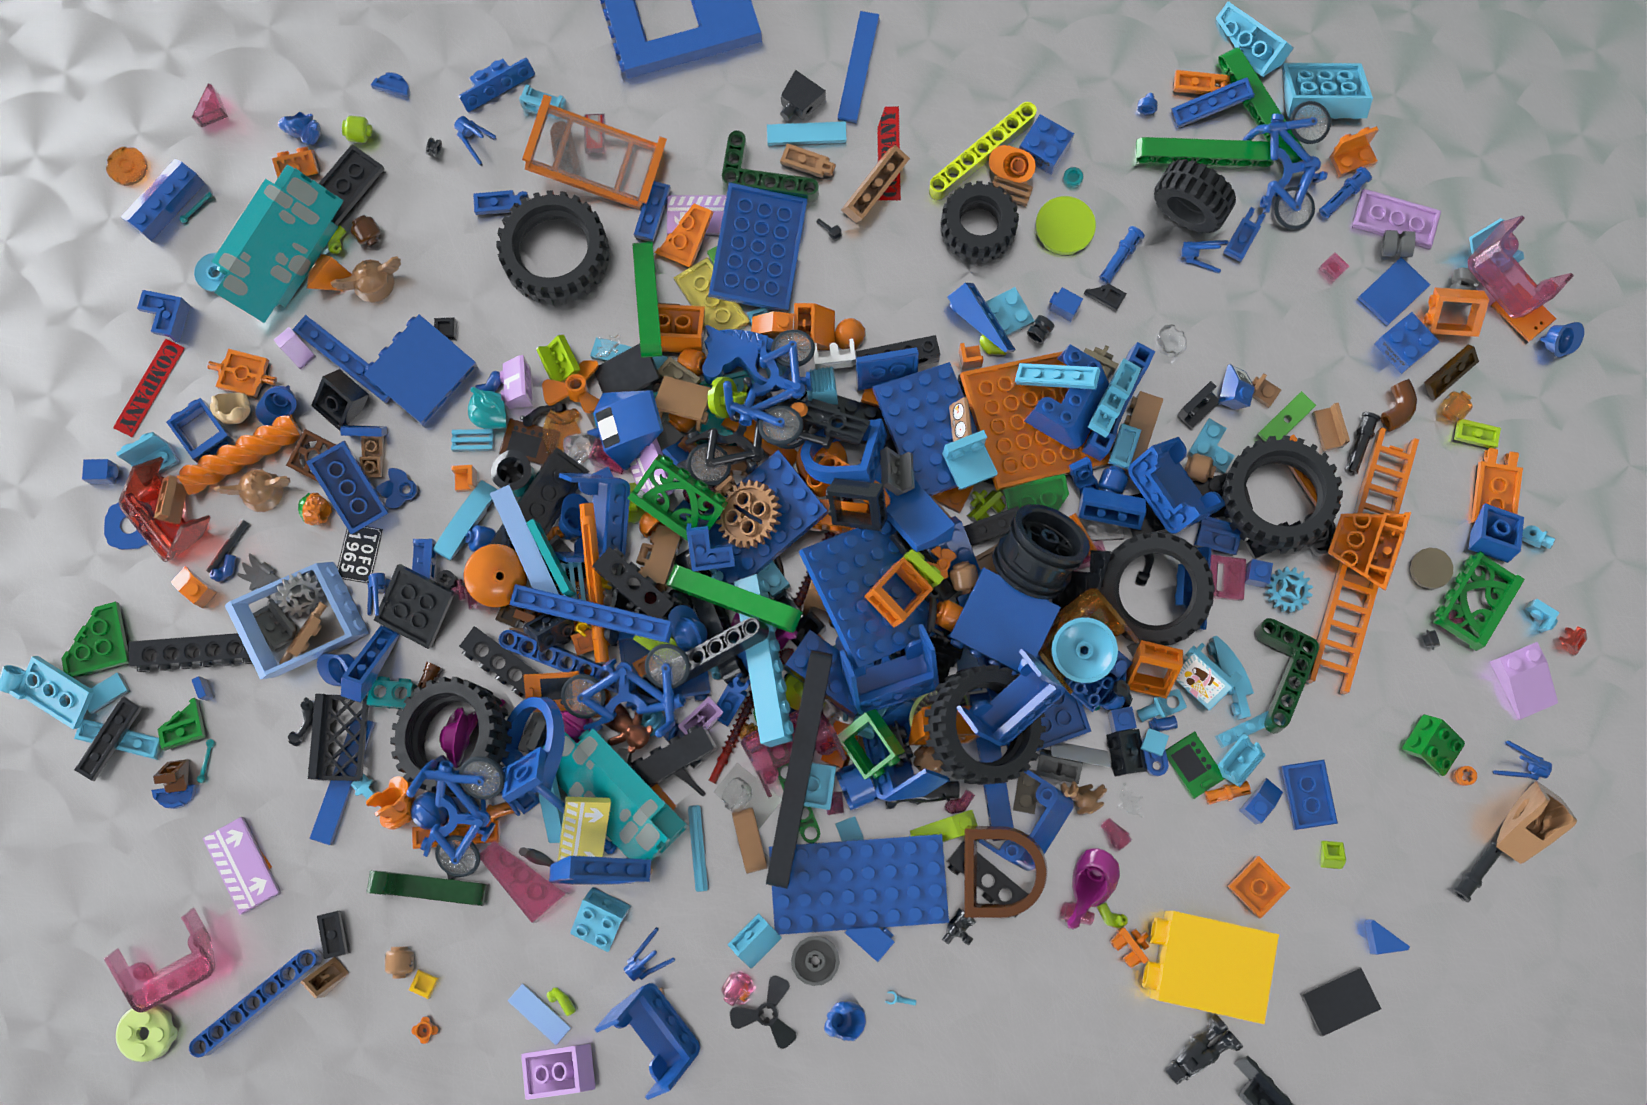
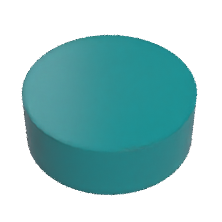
M1077 167L1068 168L1064 172L1063 183L1069 188H1077L1081 185L1083 172Z

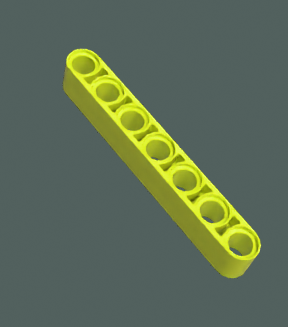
M1031 102L1022 103L937 173L930 181L929 195L931 198L941 200L987 163L991 152L996 147L1010 144L1034 123L1037 112L1036 106ZM1023 113H1029L1031 116H1025ZM1008 125H1014L1016 128L1012 129ZM994 137H999V138H1001L1002 140L997 141V140H995V139H993V138H994ZM979 149H985L987 152L981 153ZM970 161L972 165H966L964 162ZM954 173L957 177H950L949 174ZM939 185L943 189L937 190L934 188V186Z

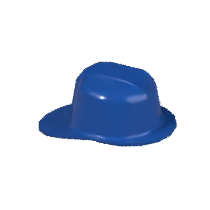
M1580 322L1554 325L1549 329L1547 335L1541 337V341L1545 343L1546 349L1553 352L1556 357L1571 354L1580 347L1583 341L1584 326Z
M278 385L264 393L255 409L259 422L263 425L271 426L277 417L292 415L296 409L297 402L294 393L290 390V386Z
M579 494L567 495L562 503L558 526L565 535L566 540L582 537L579 504L589 502Z
M679 605L670 611L668 621L674 622L672 636L679 648L686 653L706 641L707 629L699 621L693 609L688 606Z
M322 654L317 660L319 675L326 683L333 686H341V677L355 659L350 654Z

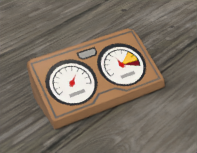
M963 397L949 407L953 442L972 435L968 398Z

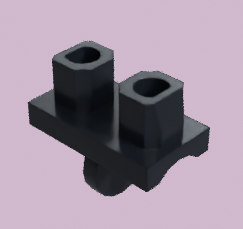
M948 630L946 635L942 637L939 635L936 638L930 637L935 651L953 655L951 667H954L958 659H961L964 647L959 649L950 644L951 640L947 639V636L951 632Z

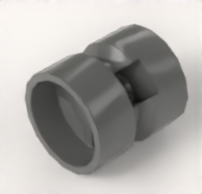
M1385 230L1382 256L1394 257L1396 254H1399L1400 257L1412 258L1415 248V231H1402L1399 234L1397 230Z
M1458 268L1453 273L1450 289L1477 290L1481 274L1474 269ZM1452 302V303H1455V304H1458V305H1471V304H1472V303Z

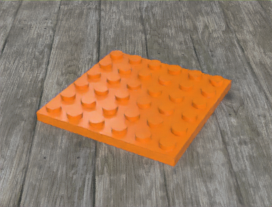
M1062 352L964 371L960 374L977 432L984 430L987 436L984 445L998 472L997 476L992 477L996 491L1038 479L1071 474L1069 465L1085 457L1090 459L1092 469L1110 465L1108 463L1110 459L1109 453L1101 461H1098L1082 452L1092 429L1085 442L1079 448L1070 449L1024 422L1025 418L1035 409L1037 403L1042 398L1050 397L1062 403L1069 388L1017 385L1015 378L1019 363L1067 366L1057 360Z

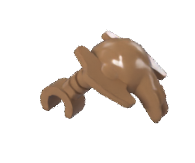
M1075 781L1072 782L1070 787L1066 783H1062L1060 786L1064 796L1071 797L1075 801V805L1080 808L1077 811L1078 814H1092L1104 806V802L1098 803V800L1107 792L1104 784L1094 791H1091L1093 788L1092 784L1078 787Z

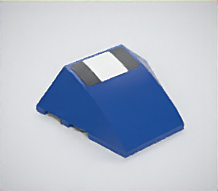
M652 390L603 393L593 412L604 452L624 471L631 467L632 461L638 459L641 456V451L646 446H650L663 431Z

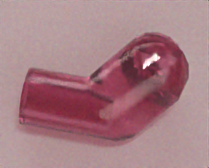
M965 790L961 798L946 802L945 810L950 814L964 812L975 795L971 791Z

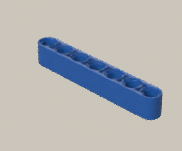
M504 630L499 635V644L503 648L562 672L579 671V674H585L584 667L588 664L592 669L590 676H593L598 681L603 679L605 672L609 673L608 669L603 670V664L595 663L591 659L556 645L549 648L553 652V657L551 660H548L545 655L547 650L540 652L537 642L521 631ZM509 634L514 636V643L512 645L507 640ZM529 641L534 646L531 653L526 648ZM566 657L572 659V666L570 668L565 665ZM582 679V680H585V681L590 682V683H592V684H595V683H593L592 681H590V680H588V679ZM619 680L605 689L619 694ZM630 680V693H634L637 690L636 684Z
M988 692L969 695L971 706L979 700L991 702ZM982 737L976 739L980 762H993L1002 757L1001 746ZM1007 783L983 785L989 825L1014 828ZM992 839V840H993V841H999V840H1004V839Z
M306 949L299 952L190 1042V1054L198 1058L214 1053L314 971L322 962L321 952L316 949ZM309 953L313 956L311 965L306 963V956ZM290 968L295 970V977L293 979H290L288 976ZM273 982H275L278 986V990L275 994H273L270 989L271 984ZM255 997L259 998L260 1005L258 1008H255L253 1005V999ZM238 1011L242 1015V1020L240 1023H238L235 1019V1015ZM219 1026L224 1029L222 1037L217 1033ZM201 1041H204L206 1044L204 1052L200 1050Z

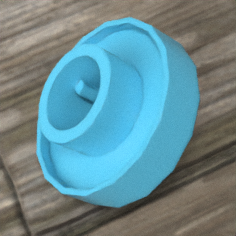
M662 711L643 714L641 725L653 727L654 730L650 734L651 737L655 735L657 729L666 723V717Z

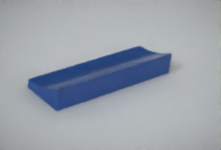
M879 463L875 480L882 484L881 464ZM915 479L914 489L899 496L885 488L890 496V503L886 507L887 519L915 552L952 540L955 524Z

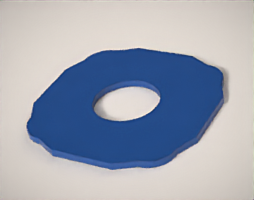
M140 500L120 501L117 504L111 505L104 519V535L108 545L120 550L139 549L142 546L148 545L155 532V514L151 505ZM128 516H134L139 523L137 530L130 534L124 533L121 529L122 520Z

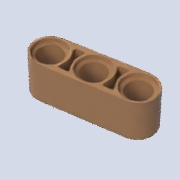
M753 807L732 812L746 874L768 869Z

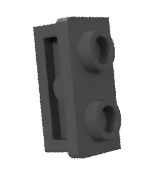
M888 447L880 450L881 483L884 488L897 496L914 489L913 454L907 452L903 455H898Z
M273 599L268 600L267 606L253 613L272 651L295 638L297 627L294 621L285 616L282 608Z

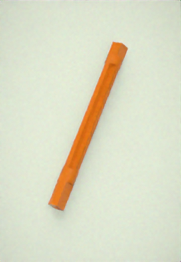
M583 503L579 504L588 600L589 602L604 605L601 576L591 568L599 559L594 504ZM591 625L595 663L608 662L609 653L608 643L604 636L605 628Z

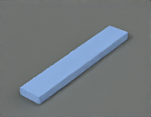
M510 485L491 492V498L532 588L559 594L536 542L526 525V520Z

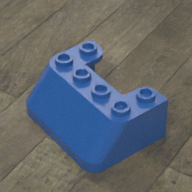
M1069 344L1057 360L1067 366L1099 367L1100 375L1097 388H1069L1062 403L1050 397H1044L1037 403L1035 409L1025 418L1024 422L1066 447L1077 449L1085 442L1091 430L1088 428V425L1109 385V381L1098 360Z

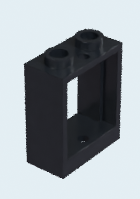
M834 478L831 485L827 487L826 498L829 500L828 513L831 516L832 525L876 531L882 530L887 520L883 484ZM840 497L869 500L870 513L842 510Z

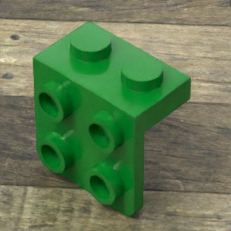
M1423 714L1402 747V750L1407 754L1422 758L1439 775L1445 776L1463 749L1465 741L1443 719Z

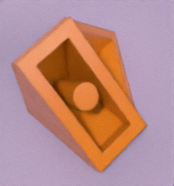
M321 254L309 271L307 288L337 290L332 287L330 282L336 279L351 277L352 274L333 257Z

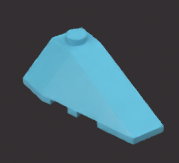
M1229 1L1216 17L1234 44V47L1241 49L1254 71L1262 77L1281 66L1294 49L1288 42Z

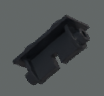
M895 720V727L893 725H888V727L905 750V753L899 756L901 760L895 764L896 768L903 767L904 762H908L910 766H913L911 758L914 755L910 745L907 746L905 741L908 738L906 729Z

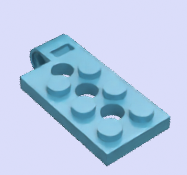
M39 656L31 657L26 671L17 666L5 665L0 674V691L9 693L18 700H28L72 729L80 727L95 692ZM34 675L37 677V684L33 682ZM50 685H52L54 689L53 695L51 694L49 689ZM66 695H68L70 698L69 705H67V701L65 699Z

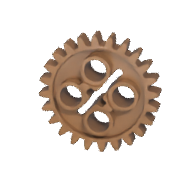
M748 480L747 484L740 481V487L733 485V492L727 491L728 497H725V501L728 504L719 516L721 519L716 521V524L721 525L719 532L724 533L723 538L729 540L728 543L739 548L743 546L746 549H749L750 545L757 548L758 542L764 545L765 537L771 539L770 532H777L774 524H780L776 517L782 516L781 513L777 512L782 506L776 503L779 497L774 495L775 491L759 481L754 483ZM746 497H748L747 503L744 504ZM738 505L742 509L748 511L750 514L761 519L762 524L751 519L746 514L740 512L735 508V506ZM764 507L763 513L760 514L761 508ZM737 515V520L733 522L734 517ZM753 525V530L749 532L750 526Z

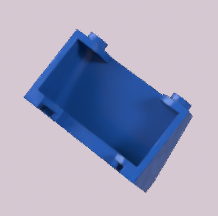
M1180 437L1152 445L1133 461L1128 469L1132 481L1165 529L1172 534L1187 529L1225 506L1224 500L1216 492H1208L1202 496L1196 485L1187 475L1180 464L1187 454V448Z

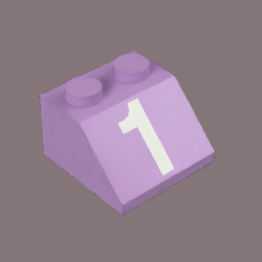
M519 355L503 363V371H500L501 383H504V390H501V399L508 409L533 407L531 368L524 355Z

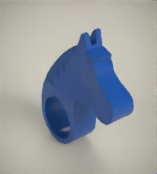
M709 325L705 326L708 337L704 343L708 355L702 370L706 383L711 385L717 377H724L725 373L733 371L738 366L742 367L750 378L759 385H764L769 381V378L761 376L757 371L761 352L757 351L758 340H763L762 334L738 329L719 331ZM769 337L767 353L771 352V346L774 341V339H771ZM777 343L775 350L783 346ZM790 357L783 361L790 363ZM788 367L787 371L780 377L791 381V368ZM775 386L770 392H776L782 389Z

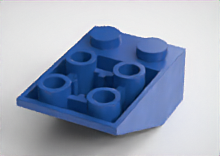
M1082 646L1080 652L1085 655L1088 653V648ZM1118 650L1116 663L1105 677L1091 683H1079L1067 678L1064 688L1093 712L1113 688L1114 682L1122 677L1133 662Z

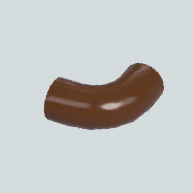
M1410 379L1404 380L1390 388L1396 400L1395 407L1381 414V422L1389 432L1401 428L1408 423L1416 411L1417 396Z

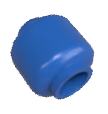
M1110 466L1103 470L1098 487L1102 491L1123 494L1128 482V476L1125 474L1124 469Z
M476 525L471 531L467 532L465 541L468 543L469 549L475 552L479 548L488 545L496 532L493 528Z

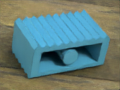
M833 367L818 368L817 370L810 369L812 390L807 391L808 400L816 399L837 405L838 398Z

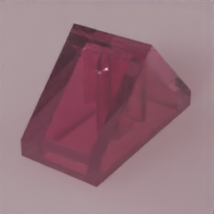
M209 83L192 115V119L200 127H205L228 117L219 93Z
M595 439L589 455L592 465L602 469L609 466L612 472L622 474L624 470L604 452L601 440Z

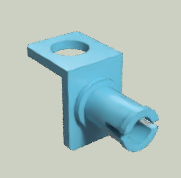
M1175 689L1170 691L1167 699L1154 697L1153 704L1138 709L1137 713L1140 720L1145 722V720L1157 715L1162 716V718L1187 708V705L1180 690ZM1170 696L1178 697V707L1170 708L1167 704V699Z

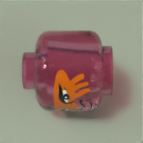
M741 971L731 973L721 987V992L724 995L723 1000L731 1006L745 1004L754 990L753 980Z

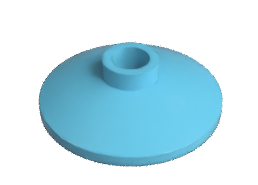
M216 253L203 256L197 262L194 269V277L198 285L212 292L216 291L225 277L221 272L217 277H214L219 272L216 270L218 265L211 262Z

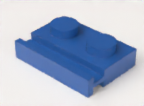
M1206 517L1201 520L1194 545L1210 547L1212 550L1237 555L1241 532L1238 529L1233 531L1230 527L1231 522Z

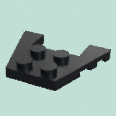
M1090 550V571H1072L1071 581L1066 586L1064 592L1059 597L1052 599L1054 604L1061 607L1059 611L1082 614L1093 613L1111 551Z

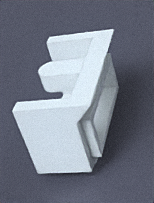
M849 339V349L838 350L837 344L831 343L829 346L830 351L822 352L817 351V343H814L815 369L830 368V366L836 369L856 365L854 340Z

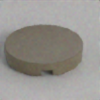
M1425 548L1413 556L1410 574L1419 586L1434 590L1443 587L1450 581L1453 575V563L1444 551L1438 548Z

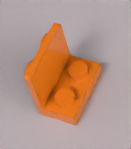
M1377 126L1371 129L1366 127L1357 134H1347L1340 138L1339 143L1334 147V151L1330 155V160L1339 178L1356 172V169L1359 167L1367 168L1377 163L1378 160L1370 146V142L1379 131Z

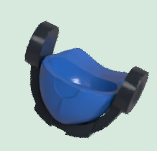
M1127 671L1118 681L1114 682L1113 688L1099 704L1100 707L1106 710H1115L1131 705L1133 698L1129 692V685L1125 682Z

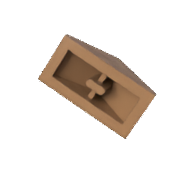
M333 957L303 979L301 983L315 999L322 998L339 984L349 972Z

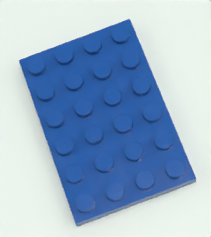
M729 183L708 297L788 313L807 199Z
M948 362L873 386L874 395L898 455H903L907 452L913 454L914 479L929 496L958 487L942 455L945 445L953 442L949 407L964 397L951 363ZM969 409L972 434L977 433V429Z
M779 450L742 480L746 484L748 480L754 483L759 481L769 486V489L774 490V495L779 497L776 503L782 506L777 512L781 513L782 516L776 517V520L780 522L779 525L774 524L777 532L771 531V539L765 537L764 545L758 542L757 548L750 545V548L746 549L743 546L739 548L732 544L735 566L718 568L716 570L723 573V582L735 586L734 581L758 574L828 514L826 507ZM746 497L744 504L747 503L748 497ZM714 505L704 515L712 514L714 512ZM738 505L735 506L737 510L746 514L758 523L762 524L761 519L750 514L748 511L742 509ZM764 507L761 508L760 514L763 513ZM737 515L734 517L733 522L737 520ZM699 518L697 527L706 526L710 520ZM716 521L709 530L711 546L730 544L728 543L729 540L723 538L724 533L719 532L721 525L716 524ZM753 525L750 526L749 532L753 530Z

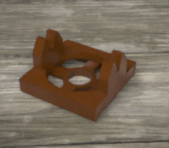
M304 429L286 466L317 481L314 474L310 472L311 469L307 463L304 468L302 467L300 459L305 457L307 462L311 451L315 450L319 455L323 445L330 449L336 444ZM317 441L314 448H310L309 442Z

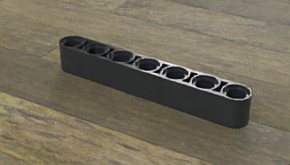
M689 549L676 556V563L678 566L692 570ZM709 570L695 571L711 577ZM690 596L699 621L707 629V640L732 627L725 608ZM737 655L717 665L723 680L727 684L729 682L733 683L738 673L742 674L740 680L749 676L742 659L738 658Z
M748 618L687 651L686 655L690 662V672L684 683L765 640L769 635L768 625L755 618ZM681 655L671 660L674 664L673 683L679 682L685 674L684 667L686 665ZM662 666L651 671V674L657 681L663 683ZM647 674L642 676L644 680L663 692V688L652 683ZM636 685L638 693L655 699L651 694Z

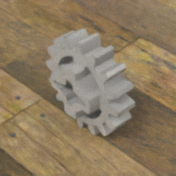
M300 572L297 573V577H293L290 574L288 581L282 579L283 586L277 585L278 592L275 593L277 604L284 613L288 611L290 616H293L295 612L298 613L299 617L302 616V612H306L309 615L311 608L315 610L316 603H322L320 598L324 596L322 587L315 576L311 578L309 573H306L304 577Z

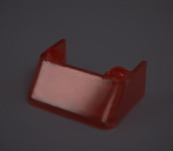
M158 457L132 466L119 498V506L158 557L166 562L174 559L203 536L211 517L206 515L196 520H188L187 522L181 517V522L178 525L154 519L161 484L164 479L158 473L164 459Z

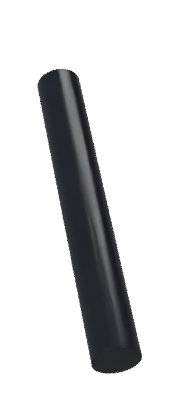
M243 519L239 522L206 569L208 573L212 569H218L225 559V555L230 552L249 525L248 522Z

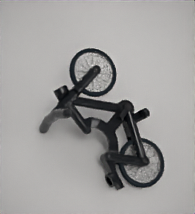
M745 377L741 392L748 394L752 386V380L750 377ZM768 392L763 396H757L753 406L773 397L772 393ZM737 412L733 416V420L739 423L740 414ZM756 422L753 444L743 436L747 426H743L740 423L736 432L728 436L720 435L716 428L709 429L701 434L697 430L687 435L686 446L700 440H708L707 443L696 446L687 458V469L691 476L697 481L705 482L708 486H715L722 483L728 477L731 465L745 462L747 466L746 474L752 473L757 466L756 462L762 461L765 455L761 447L762 436L759 432V423ZM785 424L786 431L779 433L777 430L766 426V432L768 437L773 440H787L792 437L795 427ZM798 439L787 445L776 446L783 449H795L801 446L805 440ZM736 443L744 452L728 455L722 447L716 444L729 445Z

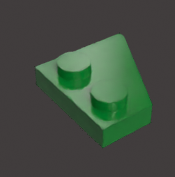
M190 699V704L181 712L178 710L168 722H165L157 729L161 749L166 751L206 737L198 699Z

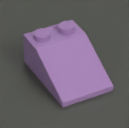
M1538 642L1490 661L1519 720L1558 703L1548 662Z
M591 1044L521 1054L526 1100L595 1090Z

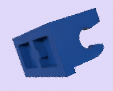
M413 539L412 570L435 581L437 553L433 551V548L437 542L434 539Z

